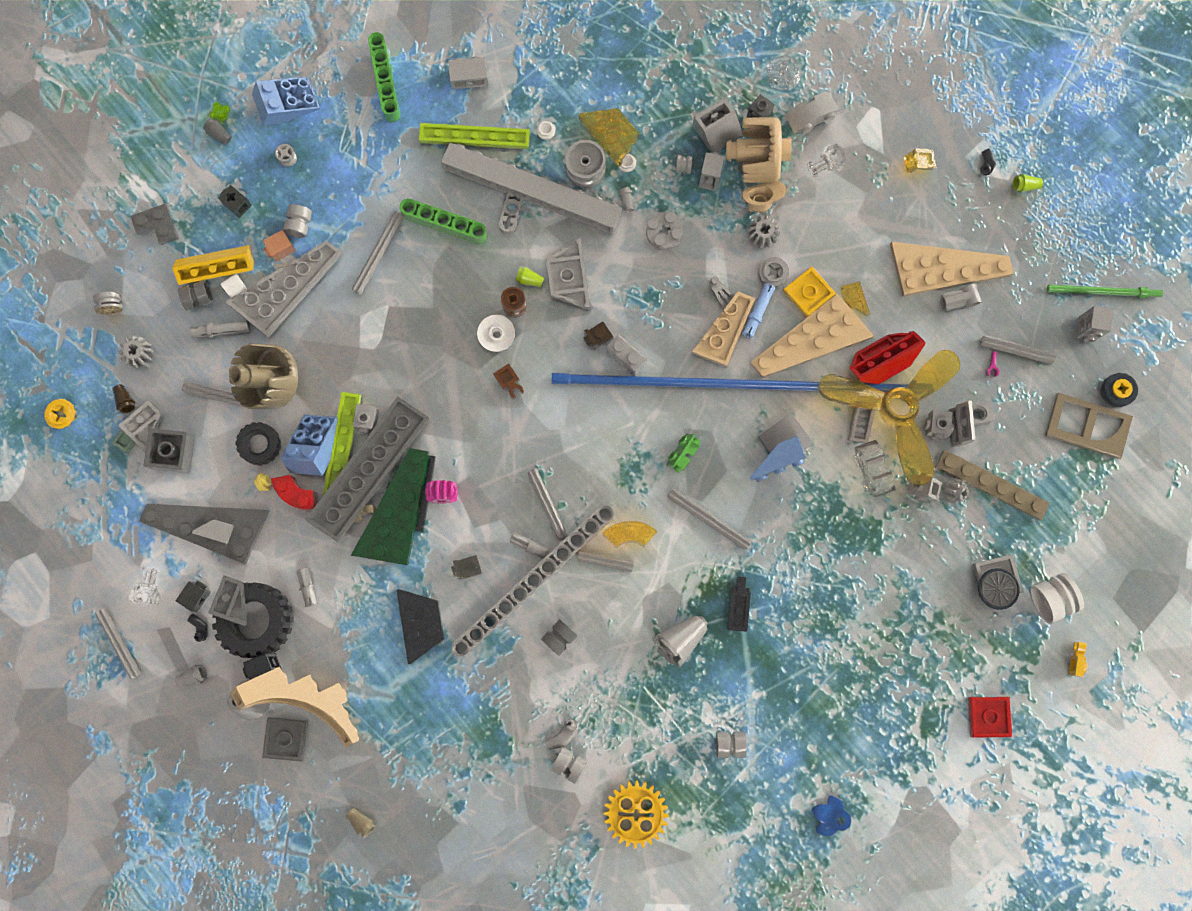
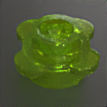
M215 102L209 117L219 122H225L229 117L230 107Z

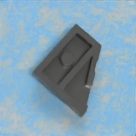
M223 575L208 613L246 626L247 613L244 582Z

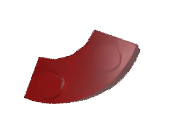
M285 475L271 478L275 492L290 506L305 512H311L319 502L317 492L302 489L295 477Z

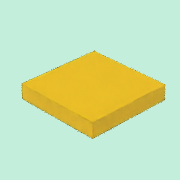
M812 266L783 289V292L806 318L836 295L834 290Z

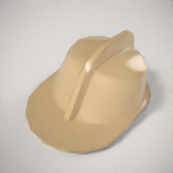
M779 181L761 183L746 188L743 191L742 197L747 202L750 212H765L774 201L781 199L786 194V187Z

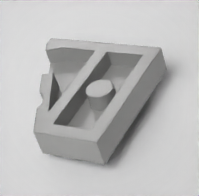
M148 400L118 426L145 453L149 428L157 429L162 413Z

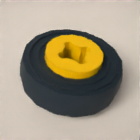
M1116 373L1104 380L1101 393L1108 404L1114 407H1124L1136 399L1138 385L1132 376L1126 373Z

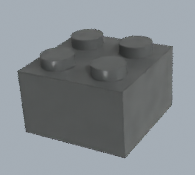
M149 428L143 467L158 471L190 473L195 436L188 432Z

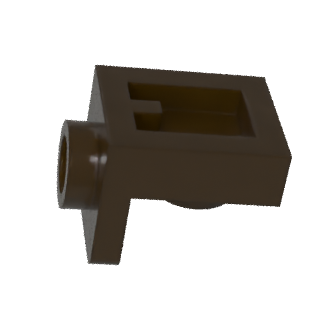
M603 321L590 330H584L585 337L583 339L587 346H592L594 350L613 339V335Z

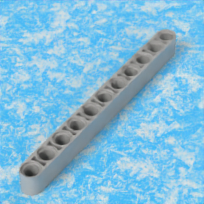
M602 505L597 508L452 644L453 654L457 657H466L613 520V509L609 505ZM602 510L610 512L611 515L608 519H602L599 516ZM588 523L596 525L597 528L594 532L586 531L585 527ZM574 536L582 538V543L579 546H574L571 543ZM559 550H567L568 556L565 559H559L557 557ZM547 562L552 563L554 566L553 570L549 573L543 571V565ZM534 575L538 576V585L531 586L529 578ZM517 589H523L525 592V596L520 600L514 596ZM504 602L510 604V610L507 613H502L500 610V606ZM492 615L495 617L496 623L494 626L489 627L486 624V618ZM475 629H479L481 632V637L478 640H474L471 636L472 631ZM463 642L467 649L465 653L460 654L457 651V646Z

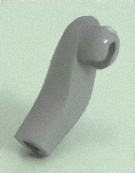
M572 719L566 720L561 732L557 736L546 740L547 750L567 746L577 731V723Z

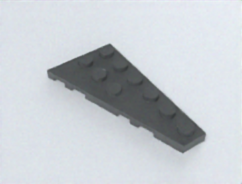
M147 504L139 522L247 564L270 511ZM212 520L234 525L228 544L193 534L192 531Z

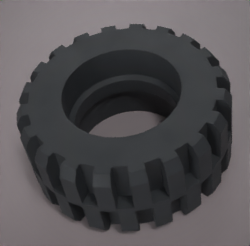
M246 582L244 583L246 604L250 602L262 603L269 613V625L265 633L257 639H248L241 634L237 623L212 615V618H216V623L212 624V629L217 630V634L214 636L217 641L222 642L220 646L224 650H229L230 654L240 656L241 658H255L264 653L276 652L280 649L279 646L287 642L286 636L292 632L290 623H294V617L290 615V612L293 610L287 604L289 600L286 596L281 595V591L270 585Z

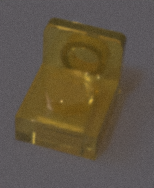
M916 148L904 156L907 173H912L917 169L933 170L936 168L933 150Z

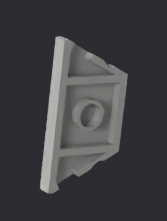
M580 238L575 240V243L569 247L561 249L558 254L546 259L551 298L588 310L590 309Z

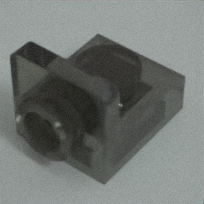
M477 555L454 560V566H451L453 576L457 577L460 581L482 574Z

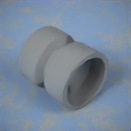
M290 204L286 214L288 219L284 222L283 231L293 237L306 238L309 228L307 223H310L312 211L301 205Z
M716 732L717 758H728L730 755H733L734 758H746L747 744L745 732H733L732 735L728 732Z
M562 747L551 771L558 775L564 774L565 779L575 784L587 760L578 755L574 757L571 751Z

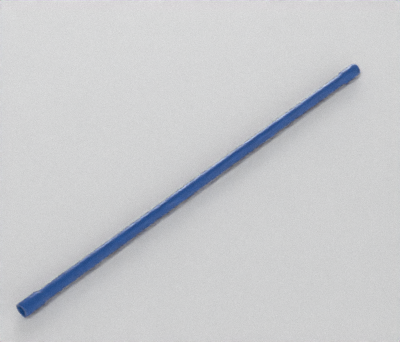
M552 373V384L564 385L596 384L932 395V384H873Z

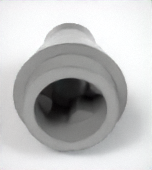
M194 665L181 675L176 676L175 683L179 688L201 684L207 679V672L202 665Z

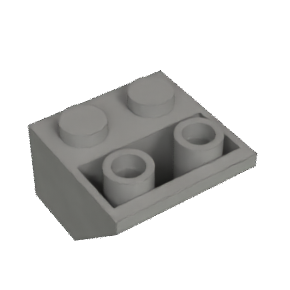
M726 98L694 116L693 127L710 152L717 153L726 147L727 141L735 142L743 137L736 113Z

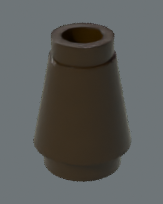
M124 385L114 386L112 390L116 409L123 414L133 411L135 409V401Z

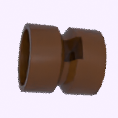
M509 287L502 292L501 303L504 312L512 318L522 316L527 309L524 292L517 287Z

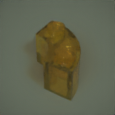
M624 521L609 527L602 533V536L616 549L626 543H636L645 547L658 531L642 522Z

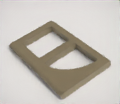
M1058 393L1046 436L1121 459L1133 416ZM1064 402L1088 409L1081 436L1057 429ZM1097 413L1122 420L1117 431L1105 440H1091Z

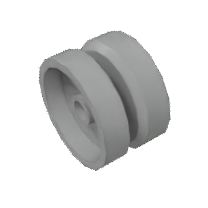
M580 140L568 148L565 155V167L569 181L581 188H591L603 180L606 173V159L603 148L599 144L591 140Z

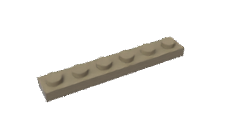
M947 450L942 452L935 466L936 469L964 481V483L1039 521L1043 519L1050 504L1038 496Z

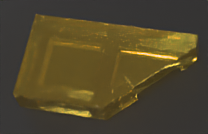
M860 281L842 286L841 291L845 303L850 308H854L863 313V315L869 316L870 311Z

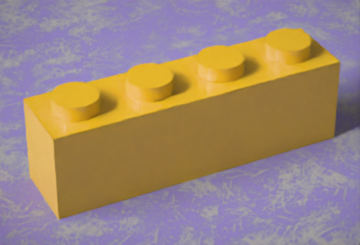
M250 245L176 259L172 269L178 285L252 271L255 260Z

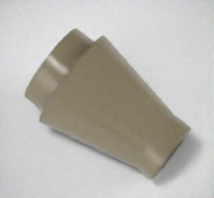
M352 808L345 816L358 836L365 838L375 828L373 820L355 808Z

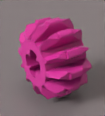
M445 480L428 482L425 488L427 501L433 504H446L457 501V483Z

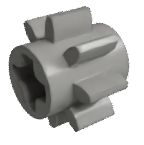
M957 478L954 481L947 482L944 487L945 498H948V501L955 504L958 503V500L964 501L969 493V489L966 487L967 484H964V481Z

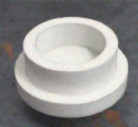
M548 121L540 123L537 127L538 136L544 140L551 139L555 135V126Z
M630 154L620 156L618 159L619 169L623 172L633 171L636 167L634 156Z

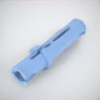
M765 283L763 285L764 287L752 313L747 317L748 321L742 334L744 336L747 334L746 337L753 338L758 324L762 322L761 317L775 290L773 285L769 288L771 284Z

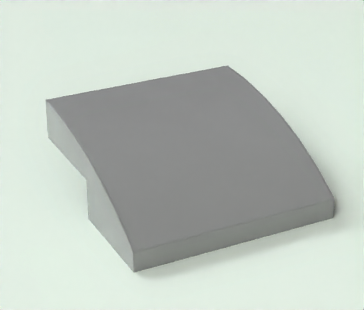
M972 401L957 404L955 408L949 409V412H953V447H960L975 441Z
M792 413L758 436L769 453L772 452L778 443L795 436L799 437L804 451L814 444Z

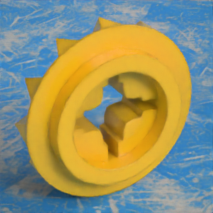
M57 399L49 403L44 413L47 424L56 429L70 426L71 422L75 420V413H77L74 410V405L64 399ZM55 411H56V412H62V411H63V413L66 415V417H60V418H59V416L55 413Z

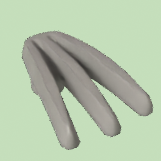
M714 276L710 279L709 284L719 303L725 308L726 306L718 292L728 303L730 300L722 289L732 298L735 295L719 281L718 277Z

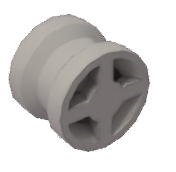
M281 144L276 148V158L283 166L291 167L296 163L297 155L290 145Z
M677 154L676 173L685 172L690 174L692 156L683 157Z

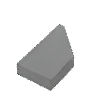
M212 520L196 528L192 533L228 544L234 525Z

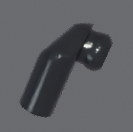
M989 148L981 152L985 162L980 170L986 176L990 175L996 166L995 158Z
M194 613L191 614L187 621L196 627L194 639L197 642L206 640L208 637L207 623Z

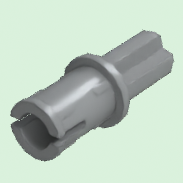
M513 533L510 538V543L525 549L526 553L528 551L542 559L548 550V547L533 541L532 538L529 540L516 533Z
M308 568L298 569L297 576L301 587L299 591H302L305 607L311 606L309 598H311L312 605L318 604L313 589L315 585H312Z

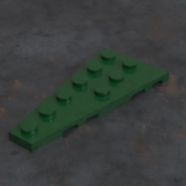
M412 448L408 450L350 556L409 565L430 455L429 451Z

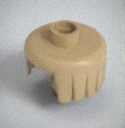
M776 117L744 118L742 128L747 129L742 131V135L751 138L737 139V142L727 141L726 160L731 162V159H737V162H742L743 173H746L743 174L742 181L745 183L778 181L781 173V161H791V138H782L781 122Z

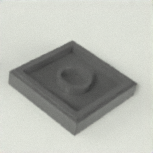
M267 717L262 758L302 762L308 721Z

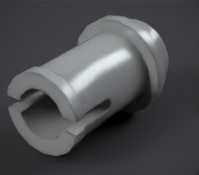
M629 187L620 189L618 194L621 197L625 213L636 209L631 195L633 192Z

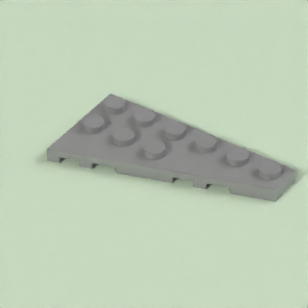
M325 241L308 251V254L293 260L288 266L276 270L258 281L253 287L241 291L239 295L225 302L269 338L340 258L342 252L329 241Z

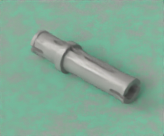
M248 320L222 324L208 323L203 326L190 327L192 339L200 337L214 338V336L250 332Z

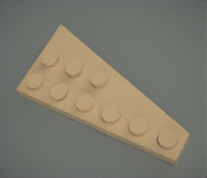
M900 242L890 243L902 296L1004 278L1014 274L1010 256Z
M836 294L750 364L764 378L789 367L797 366L847 346L855 345L858 342L869 340L874 335L844 300Z

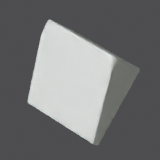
M237 274L220 284L231 299L239 295L241 291L248 290Z

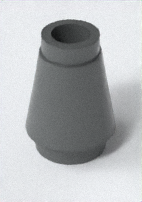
M211 118L203 126L207 135L224 145H227L232 139L218 120Z

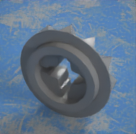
M777 257L764 260L759 268L761 281L774 287L782 285L789 276V268L786 262ZM771 269H779L776 277L775 275L768 276L771 272Z

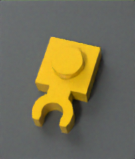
M1073 643V656L1070 657L1068 675L1084 677L1087 671L1086 657H1084L1087 643Z

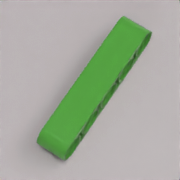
M374 32L369 36L368 43L381 109L387 121L396 122L400 119L401 113L388 47L384 36L379 32ZM390 109H395L393 112L388 113Z
M409 198L402 200L400 203V211L408 221L475 244H483L488 238L486 227L481 222ZM408 207H413L411 212H405ZM425 213L431 214L428 218H423L422 216ZM442 219H448L447 223L440 224ZM459 225L466 226L463 230L457 229ZM476 231L483 232L480 236L474 235Z

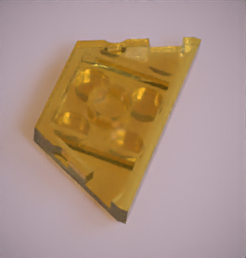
M618 108L580 113L578 116L581 123L617 166H621L626 154H629L632 145L638 140L639 132Z

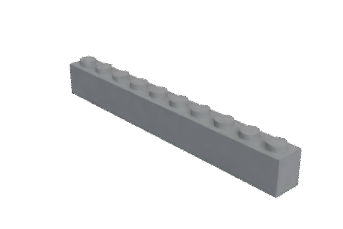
M449 143L441 161L443 170L506 194L509 192L514 194L516 198L517 194L520 193L524 195L523 200L610 234H614L622 214V208L615 203L604 202L597 196H588L583 191L570 189L563 183H554L549 178L536 176L529 170H520L515 165L502 163L495 157H486L481 152L468 150L461 144Z

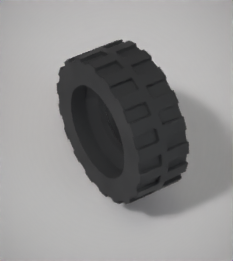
M252 422L249 425H245L237 434V440L235 441L239 456L245 461L258 466L274 461L275 457L279 455V450H281L279 434L271 426L262 422ZM255 435H263L268 441L267 448L261 453H255L249 447V442Z

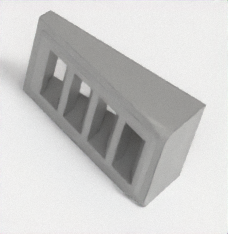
M855 402L848 440L868 444L876 411L875 406ZM860 409L868 411V415L860 413ZM858 417L867 418V422L858 421ZM856 425H863L866 428L865 430L856 428ZM855 432L863 433L864 437L855 436L854 434Z

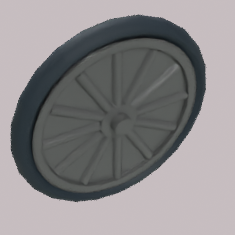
M994 568L986 571L981 576L978 583V593L981 600L988 607L1003 610L1016 603L1020 594V587L1016 577L1011 572L1002 568Z

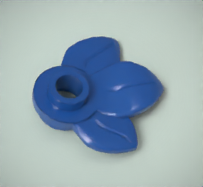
M830 795L828 797L827 805L819 804L812 808L815 818L820 822L816 828V832L820 835L832 836L838 830H847L851 825V816L848 812L844 811L843 802L835 796ZM843 817L845 819L844 824H839L837 818Z

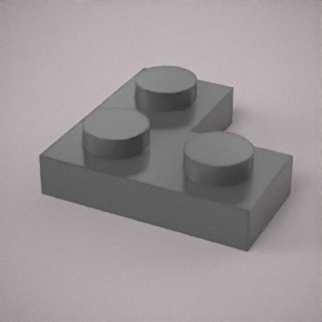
M166 203L130 216L135 232L138 235L155 230L158 242L161 245L179 239Z

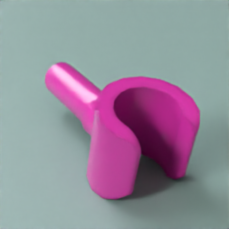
M995 351L992 352L990 367L985 371L987 376H990L991 369L995 372L994 377H997L1000 373L999 368L996 367L997 352Z

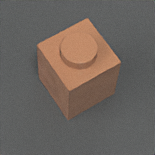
M283 230L263 240L266 245L263 248L269 258L273 257L276 262L296 252Z

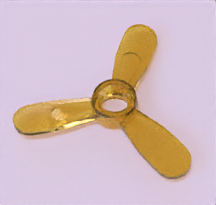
M951 350L939 351L917 372L906 388L896 387L886 393L862 382L836 374L825 375L820 380L818 385L819 393L825 399L851 407L879 411L881 419L886 424L895 427L897 451L907 480L913 485L918 486L926 485L931 481L934 476L935 467L927 443L914 419L919 412L920 401L937 392L958 373L961 362L956 353ZM894 398L901 399L908 404L910 411L904 416L898 415L890 409L889 402Z

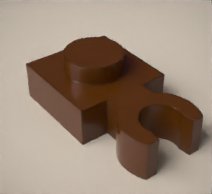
M509 363L493 373L503 390L509 388V394L512 399H516L513 394L514 390L518 389L522 394L524 393L522 386L516 384L519 378Z

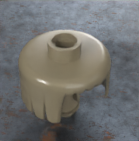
M253 343L244 345L240 350H237L234 355L239 357H234L231 361V364L236 366L229 368V381L235 385L231 387V391L233 394H236L234 396L236 401L248 409H280L286 406L294 397L298 386V368L291 353L282 346Z

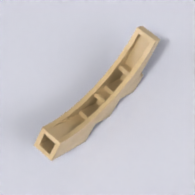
M278 667L235 687L230 692L238 710L266 703L288 704L307 710L326 722L338 735L345 748L359 740L357 729L352 726L349 714L342 706L348 700L346 698V691L339 683L318 693L317 684L311 679L310 675L288 685L286 674Z

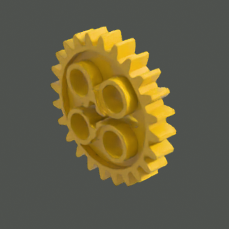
M636 780L635 786H632L630 781H628V787L626 788L620 784L621 791L613 789L615 797L608 796L612 802L605 803L609 810L604 811V815L609 816V818L605 819L604 823L611 824L607 831L614 830L612 838L619 836V844L625 840L626 847L633 843L634 849H636L637 844L641 843V846L645 848V841L652 845L651 838L654 837L659 840L657 833H664L661 825H668L663 818L669 817V814L663 811L668 806L661 804L665 801V798H658L660 791L658 790L654 793L653 785L646 788L647 785L644 781L642 786H639L638 780ZM624 798L632 801L630 808L625 809L621 806V801ZM644 799L651 800L652 806L649 809L641 807V802ZM634 809H638L639 813H654V816L639 815L638 819H634L633 815L622 816L618 815V813H634ZM628 819L632 824L630 828L623 829L620 826V822ZM649 820L652 825L650 829L643 830L640 827L641 822Z

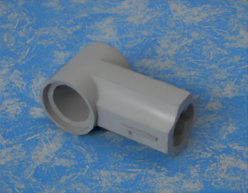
M971 284L958 291L940 296V303L944 311L964 306L969 308L982 303L976 284Z

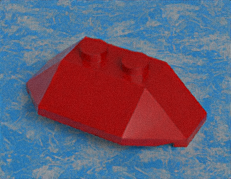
M915 331L888 334L856 352L849 370L859 381L880 384L909 368L926 343Z

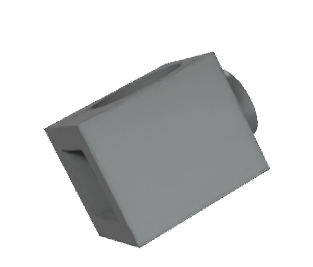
M991 402L972 405V410L980 415V419H976L973 416L974 426L986 425L995 421Z

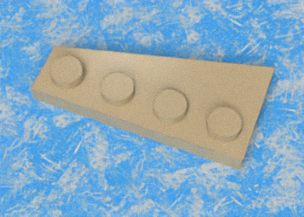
M738 291L703 336L699 344L694 348L692 354L727 367L755 298Z

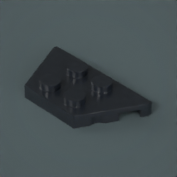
M397 589L408 664H413L417 659L445 640L439 601Z

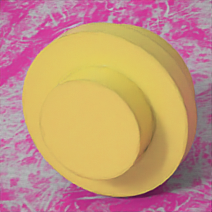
M259 473L254 479V484L259 491L263 492L271 489L272 482L268 475Z

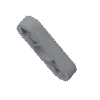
M507 193L499 221V229L505 235L514 233L524 198V195L520 193L517 194V200L514 199V194ZM509 205H516L517 211L510 213L507 210ZM508 217H510V226L508 229H505L504 225L507 224Z

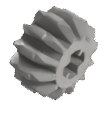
M759 216L757 221L753 220L751 222L748 232L751 233L749 239H755L754 245L760 243V248H763L764 244H766L769 248L771 242H777L776 237H779L780 231H778L779 224H774V218L769 221L768 216H765L764 220Z
M132 336V339L125 338L126 344H120L123 347L122 350L118 351L122 355L120 359L126 362L127 366L139 368L140 364L146 366V360H152L149 354L154 353L150 349L152 345L148 341L146 342L145 338Z

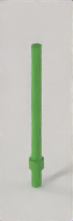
M1047 285V292L1122 295L1137 296V298L1163 296V290L1148 289V287H1138V289Z

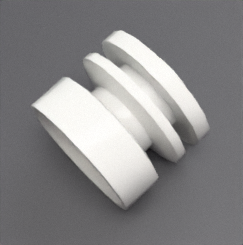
M1060 573L1056 577H1051L1049 582L1042 581L1030 588L1031 598L1038 613L1049 624L1064 619L1065 614L1071 616L1075 612L1078 613L1084 609L1082 594L1074 580L1066 573Z

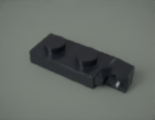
M738 576L736 586H732L730 591L727 630L743 632L748 630L751 593L750 588L746 587V577Z

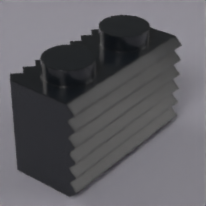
M264 653L243 662V673L249 680L278 667L282 671L276 653Z

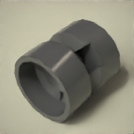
M205 280L194 283L193 287L186 285L178 288L180 301L186 311L198 308V304L205 306L213 303L210 287Z
M559 619L552 626L553 631H548L541 638L558 656L566 650V644H571L577 637Z

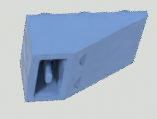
M308 76L255 82L252 96L263 126L281 124L320 109Z
M303 415L280 458L289 473L323 476L331 460L337 417Z
M795 436L778 443L750 476V480L755 479L756 482L769 478L767 474L774 472L776 475L786 471L785 467L791 464L793 467L804 464V459L807 456L799 437Z

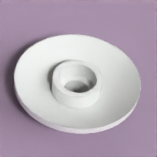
M491 315L480 323L477 331L478 340L485 349L492 352H500L507 349L513 343L515 328L512 322L505 316ZM496 332L500 333L498 338H495L493 335Z

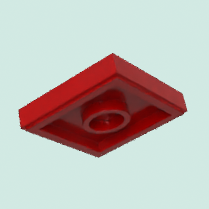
M968 697L970 737H1012L1010 697Z

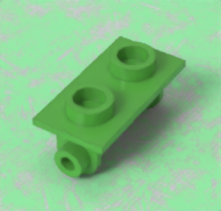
M694 434L682 436L678 443L679 446L669 455V461L666 465L674 467V470L678 473L681 470L684 471L690 461L685 455L689 454L693 457L700 447L699 443L701 441L695 438Z

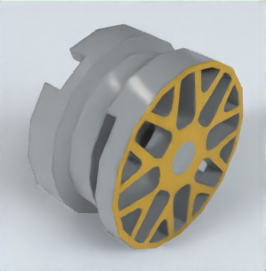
M116 292L95 294L93 296V302L96 304L94 306L95 313L110 315L121 312V295Z

